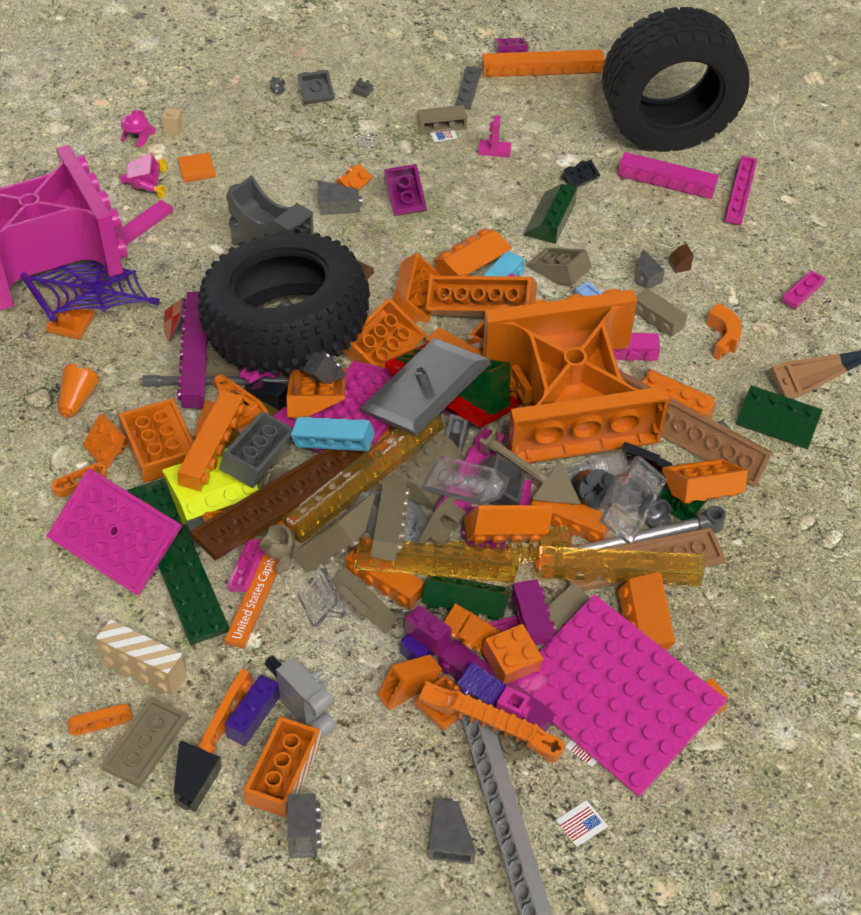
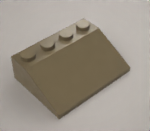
M373 493L325 525L292 553L306 573L312 569H315V571L319 570L325 565L324 561L327 564L337 557L336 554L340 556L349 549L347 546L353 548L361 541L359 537L366 531L375 496Z

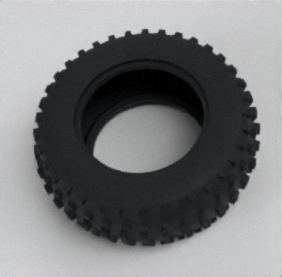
M282 231L277 232V235L272 236L269 233L264 234L265 237L260 239L253 237L251 242L245 243L243 241L239 244V247L229 248V253H222L219 256V261L211 263L212 269L206 270V277L202 278V284L198 293L200 299L198 300V317L203 333L206 332V337L208 341H211V346L213 349L215 348L222 358L226 357V361L230 364L235 362V366L239 369L246 367L248 372L258 370L259 374H265L266 371H270L273 375H277L280 371H286V374H291L292 370L297 369L302 372L314 352L321 354L325 352L331 357H338L342 353L341 350H348L351 347V341L356 342L358 334L362 333L363 326L368 317L366 311H369L370 290L368 279L365 278V272L361 269L362 266L357 261L353 252L349 251L346 245L341 246L339 240L332 241V238L328 235L321 237V234L316 232L310 235L308 231H303L301 234L295 231H290L289 234H282ZM281 296H311L289 306L278 308L257 307L266 301Z

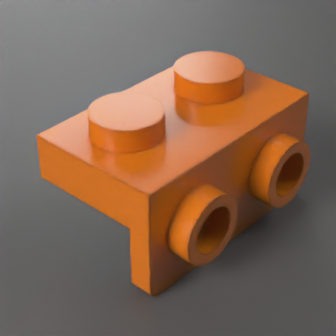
M359 163L355 167L352 165L346 171L347 175L344 176L342 174L336 182L338 185L355 188L359 191L373 176Z

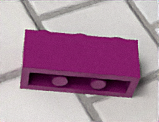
M538 579L513 583L512 598L520 624L525 626L535 645L552 643L556 627L554 621H550L549 605L544 602V588L539 586Z

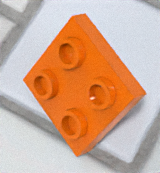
M74 309L55 314L56 320L49 321L46 326L47 332L80 340L95 317V312L90 309Z
M99 414L83 446L98 463H102L106 468H109L115 456L124 453L122 448L127 447L128 444L124 442L126 436L104 414Z
M446 675L434 683L439 687L452 691H460L461 689ZM419 696L414 699V705L443 732L459 718V712L454 711L453 714H445L419 701Z

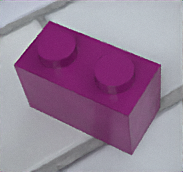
M418 605L405 617V633L413 637L435 655H438L451 643V627L422 606Z

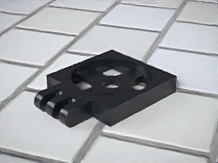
M624 441L621 448L624 460L629 461L631 459L658 473L662 472L663 467L672 466V463L662 459L661 455Z

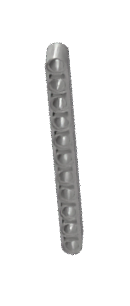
M465 715L462 722L520 915H552L497 734L493 731V727L486 725L484 728L481 726L482 722L477 720L471 723V718Z

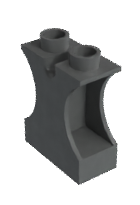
M252 175L240 184H234L229 188L226 199L228 201L229 214L232 215L229 220V226L231 228L233 246L243 241L245 243L251 242L253 237H257V239L265 237L264 234L269 233L270 236L277 235V232L282 231V234H289L290 231H295L299 234L303 231H308L310 235L314 234L312 211L299 203L291 207L275 203L262 191Z

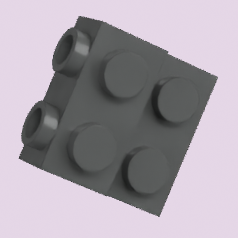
M328 70L298 74L297 81L304 104L335 99Z

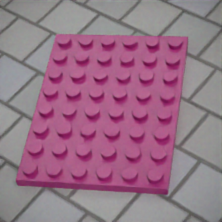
M595 594L552 638V643H547L540 651L543 662L539 671L513 681L555 713L554 720L552 721L553 725L638 798L645 793L726 703L725 697Z

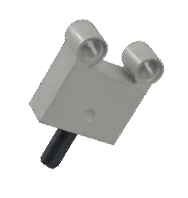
M268 657L264 664L278 679L281 702L302 724L320 729L321 739L337 728L335 721L327 712H324V710L334 704L331 694L325 689L328 686V681H316L324 674L323 670L318 669L309 674L294 657L283 665L275 657Z

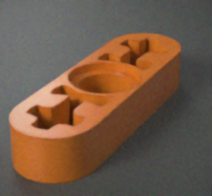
M95 463L55 479L52 482L54 495L65 497L73 494L79 484L75 480L79 477L83 478L88 468L99 472L100 475L107 478L105 465Z
M119 704L76 715L68 719V730L71 735L77 736L125 724L132 719V712L129 705Z

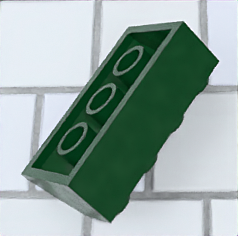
M560 184L546 191L524 232V236L556 244L576 203L577 187Z
M751 385L736 425L808 450L823 409Z
M431 573L425 581L422 603L427 604L428 608L438 609L439 606L445 607L449 612L456 603L477 616L482 614L487 615L488 619L499 620L505 616L511 588Z

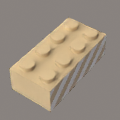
M111 619L95 638L101 662L106 667H113L125 676L134 677L141 684H148L161 694L166 693L173 696L187 677L183 654Z

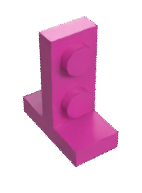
M494 115L493 122L490 121L489 131H492V134L489 135V140H480L478 155L510 158L512 143L499 141L501 116Z

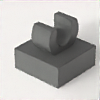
M360 77L353 87V94L367 98L374 90V85L370 84L369 80H366V82L362 81Z

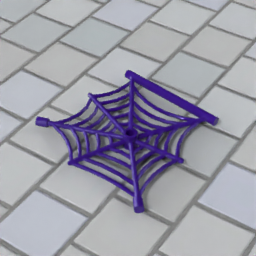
M97 261L81 265H62L50 273L35 277L28 276L26 272L20 275L50 321L56 320L55 314L74 309H100L106 312V309L127 303L149 302V304L159 305L160 303L159 298H148L139 285L136 270L122 268L125 272L121 273L122 275H115V278L101 275V272L108 274L107 271L102 270L104 266L101 263L87 269H69L86 267L97 263ZM61 269H64V270H65V271L62 272L61 274H59V275H57V276H54V277H52V278H49V279H44V278H43V277H47V276H50V275H52V274H55L56 272H58V271L61 270ZM66 273H70V274H71L70 276H68L67 278H64V279H62V280H59V281L55 280V279L60 278L61 276L65 275ZM97 273V275H95V276H91V277H81V276H86V275H91V274ZM130 275L134 276L136 285L144 297L138 296L129 280ZM72 277H76V278H77V279H75V280H73V281H71V282H65V281L71 279ZM100 277L109 279V281L100 280ZM126 278L127 284L133 294H128L123 291L120 281L121 279ZM32 281L42 283L54 292L58 304L56 310H51ZM77 281H82L81 284H76ZM118 281L121 292L115 291L112 283ZM47 283L55 284L63 290L66 296L65 305L60 307V297L57 291ZM62 285L68 286L73 290L75 299L69 302L68 292ZM110 285V289L103 288ZM74 287L80 288L82 295L78 296ZM109 293L112 294V295H108V296H105V297H101V295H104V294H109ZM124 296V297L113 298V299H110V300H107V301H104V302H103V300H106V299L111 298V297ZM122 299H134V300H127V301H122V302L114 303V304H111V305H108V306H104V304H107V303H110V302H113V301H118V300H122ZM80 300H98L99 302H97V301H80ZM78 304H97V305H100V306H74V307H69V306H71V305H78Z

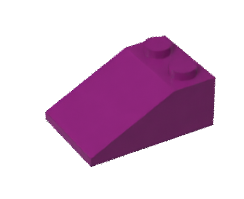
M417 164L384 169L385 186L394 216L427 211Z

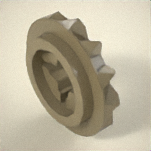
M502 732L498 736V741L504 759H510L511 762L514 760L522 761L524 757L529 755L531 749L526 747L527 742L520 740L518 743L515 741L516 737L512 735L505 737L504 732ZM510 740L514 745L518 744L517 751L513 747L509 748Z

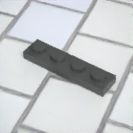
M466 66L456 105H464L466 110H471L481 76V68Z

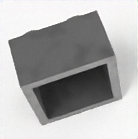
M496 453L482 460L475 493L494 505H519L526 472Z

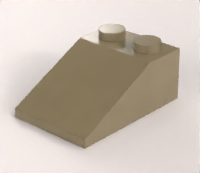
M546 247L527 263V267L558 284H566L568 286L575 284L579 278L592 268L586 249Z

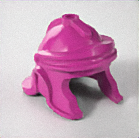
M133 110L132 113L121 119V128L124 130L121 138L122 142L125 141L128 133L139 134L136 147H141L147 142L148 136L154 135L156 132L155 127L149 124L148 119L141 110Z

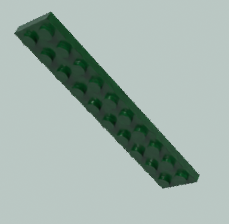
M165 478L127 490L132 495L145 503L147 502L153 508L183 525ZM183 525L160 561L158 569L191 646L228 633L229 626L187 528Z

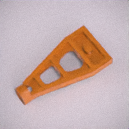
M219 374L213 379V385L219 394L222 390L227 392L235 391L238 395L244 396V401L249 404L246 406L244 415H240L238 426L236 429H233L235 432L251 424L262 411L268 413V410L259 399L231 381L224 374Z
M242 668L229 687L202 740L197 745L198 748L212 754L215 752L216 748L214 745L226 731L225 723L254 684L249 671ZM236 699V703L229 711V708L233 700Z

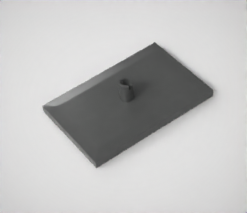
M434 338L360 407L361 412L417 436L491 364L490 360L484 356Z

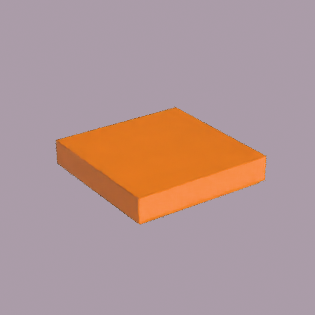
M209 152L177 157L183 182L216 177Z

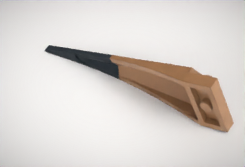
M861 350L787 361L771 367L770 371L782 396L791 399L799 398L861 364Z

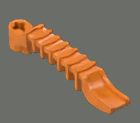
M428 681L425 682L418 698L424 704L445 714H453L454 711L459 712L458 719L462 720L466 715L471 718V723L477 720L482 722L481 726L484 728L486 725L493 727L494 732L498 730L503 731L505 737L509 735L516 737L515 741L518 743L520 740L527 742L526 747L541 755L549 763H555L560 760L564 751L563 741L556 736L546 733L538 724H531L526 719L517 718L515 714H508L503 709L499 710L491 704H485L482 700H476L468 694H462L460 691L444 689ZM552 747L556 748L555 753L550 751Z

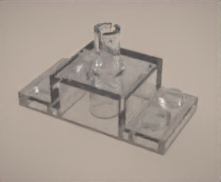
M640 456L634 457L627 472L617 474L601 502L600 507L605 511L599 521L627 544H632L667 479Z

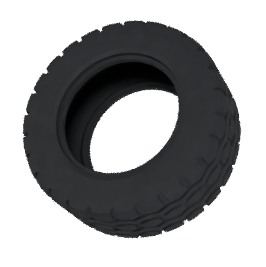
M674 7L664 9V12L657 11L649 14L647 19L643 17L633 23L634 27L629 26L621 34V38H617L611 46L602 70V87L613 120L620 132L629 141L639 147L653 151L669 152L671 149L673 151L684 150L687 146L691 148L701 144V141L706 142L715 137V133L719 134L728 126V123H731L736 118L748 95L750 75L747 62L730 27L722 19L703 9H694L693 7H681L678 9ZM682 62H699L708 65L704 75L696 85L678 96L655 99L642 95L649 81L669 66Z

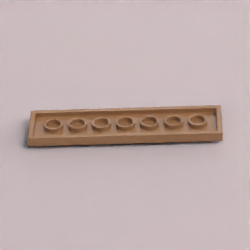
M706 528L562 556L559 563L568 587L575 583L583 591L623 584L631 578L660 572L661 576L724 564L725 557L712 528Z

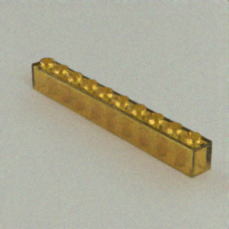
M440 414L417 436L398 428L394 429L371 447L369 451H366L282 518L284 525L293 532L295 540L300 543L304 542L348 505L353 503L362 492H366L442 431L444 425Z

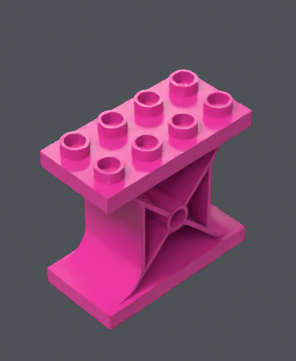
M70 145L56 148L60 165L53 172L0 187V310L14 306L10 288L21 278L20 275L23 272H26L29 276L79 260H94L104 266L109 277L123 273L120 259L128 257V253L122 237L117 238L116 230L122 228L116 208L111 209L106 191H100L96 174L94 172L90 173L85 156L76 157Z

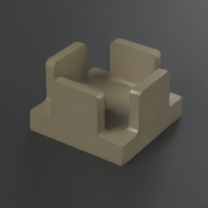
M449 495L435 510L419 541L424 544L430 541L441 549L445 547L450 540L449 536L452 529L454 531L458 529L466 513L465 510L454 504L457 500L456 498Z

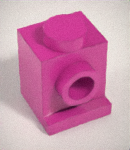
M506 686L497 701L496 708L499 710L503 709L504 712L511 715L515 714L517 718L527 719L532 709L529 706L530 696Z

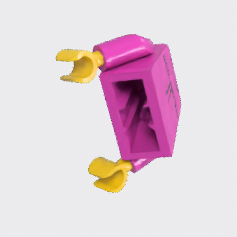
M149 153L130 162L127 166V173L120 175V180L122 184L130 183L135 190L155 191L156 196L163 199L166 193L165 186L159 185L156 187L155 185H158L159 171H167V162L165 159L157 161L153 154Z

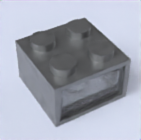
M316 793L288 794L287 838L289 857H317V848H322L321 802H316Z

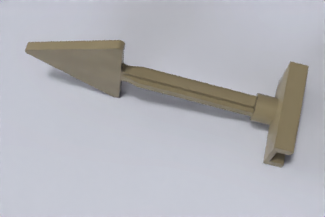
M490 426L488 428L489 436L485 440L483 438L479 440L480 452L488 456L491 450L499 453L542 483V486L533 496L534 501L580 505V500L561 462L557 464L549 476H546L504 447L503 443L498 441L497 429Z

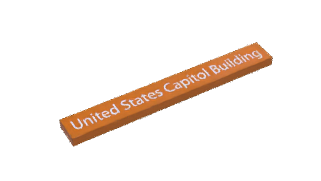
M288 515L278 521L276 525H286L295 535L300 523V517ZM263 554L249 589L245 593L227 633L225 644L242 649L246 648L276 579L275 566L279 560L271 559Z

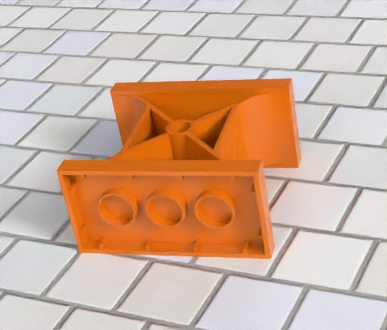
M610 289L602 294L591 296L574 294L564 300L550 302L538 299L528 305L515 307L498 305L492 310L485 311L483 356L491 360L510 362V366L518 364L532 387L534 406L511 409L508 450L527 463L618 450L622 448L624 441L635 446L660 443L670 400L666 386L639 390L628 385L620 375L613 350L629 348L637 306L634 289L626 291Z

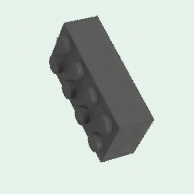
M262 411L224 452L219 469L249 487L254 488L290 446L293 428Z

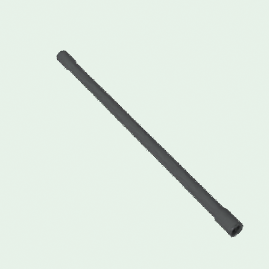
M143 375L142 385H178V376ZM206 376V385H213V379L216 376ZM226 376L239 386L250 384L246 379L240 378V376ZM264 376L258 380L288 385L290 376H276L275 378Z

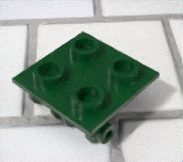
M669 488L667 490L662 489L659 493L660 498L665 499L672 507L673 511L670 514L682 521L692 519L694 514L707 502V500H694L691 503H683L680 499L672 496Z

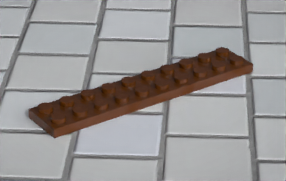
M325 449L191 530L190 537L216 561L372 463V457L365 451Z

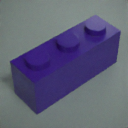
M260 674L225 723L227 738L246 747L280 698L277 682Z

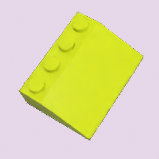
M223 455L218 457L216 469L211 471L209 482L207 485L204 484L201 492L178 485V471L182 463L162 470L183 525L187 521L203 516L205 512L228 509L259 490L257 484L254 488H251L220 470L219 467Z

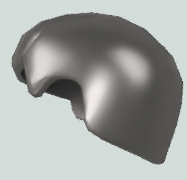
M656 498L646 504L643 517L651 528L671 524L670 512L673 509L665 499Z

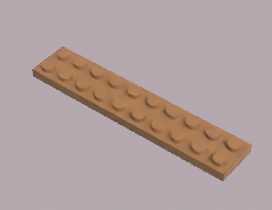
M619 370L622 379L628 385L639 390L652 388ZM669 397L670 400L661 436L707 461L724 459L748 470L746 482L756 487L773 452Z

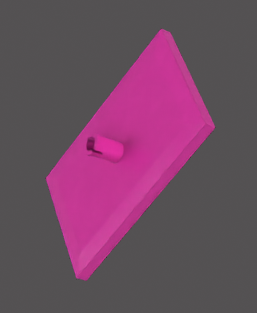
M353 361L346 370L345 399L309 417L369 420L375 432L371 444L376 445L390 425L362 413L360 407L380 390L393 375L386 368Z
M88 468L46 537L136 595H140L183 525Z

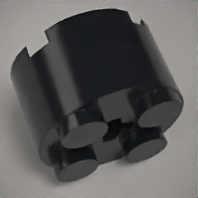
M582 469L572 478L571 483L580 500V504L600 509L613 502L616 486L612 474L601 469Z

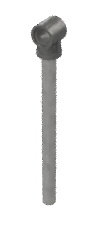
M711 506L704 513L694 514L693 519L555 551L556 559L560 562V557L693 530L712 528L714 533H718L723 529L726 512L720 506Z

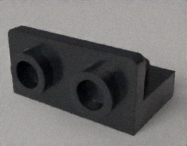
M583 160L574 167L569 166L565 168L560 178L561 180L567 179L570 186L578 188L599 179L601 175L592 160L586 162Z

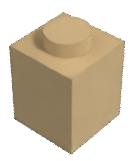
M165 108L162 116L164 134H180L183 126L181 110Z

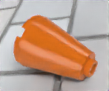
M67 364L63 369L57 410L65 418L74 417L99 384V376L87 367L80 369L76 368L78 364Z

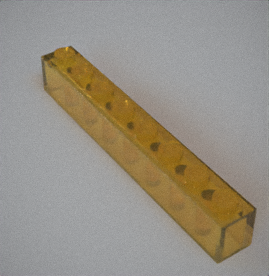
M359 537L361 541L355 545L353 552V569L514 583L519 568L517 551L403 541L401 554L397 553L396 560L391 561L371 557L374 538Z
M539 546L538 578L627 582L631 578L660 572L663 584L694 587L701 586L704 577L703 554Z

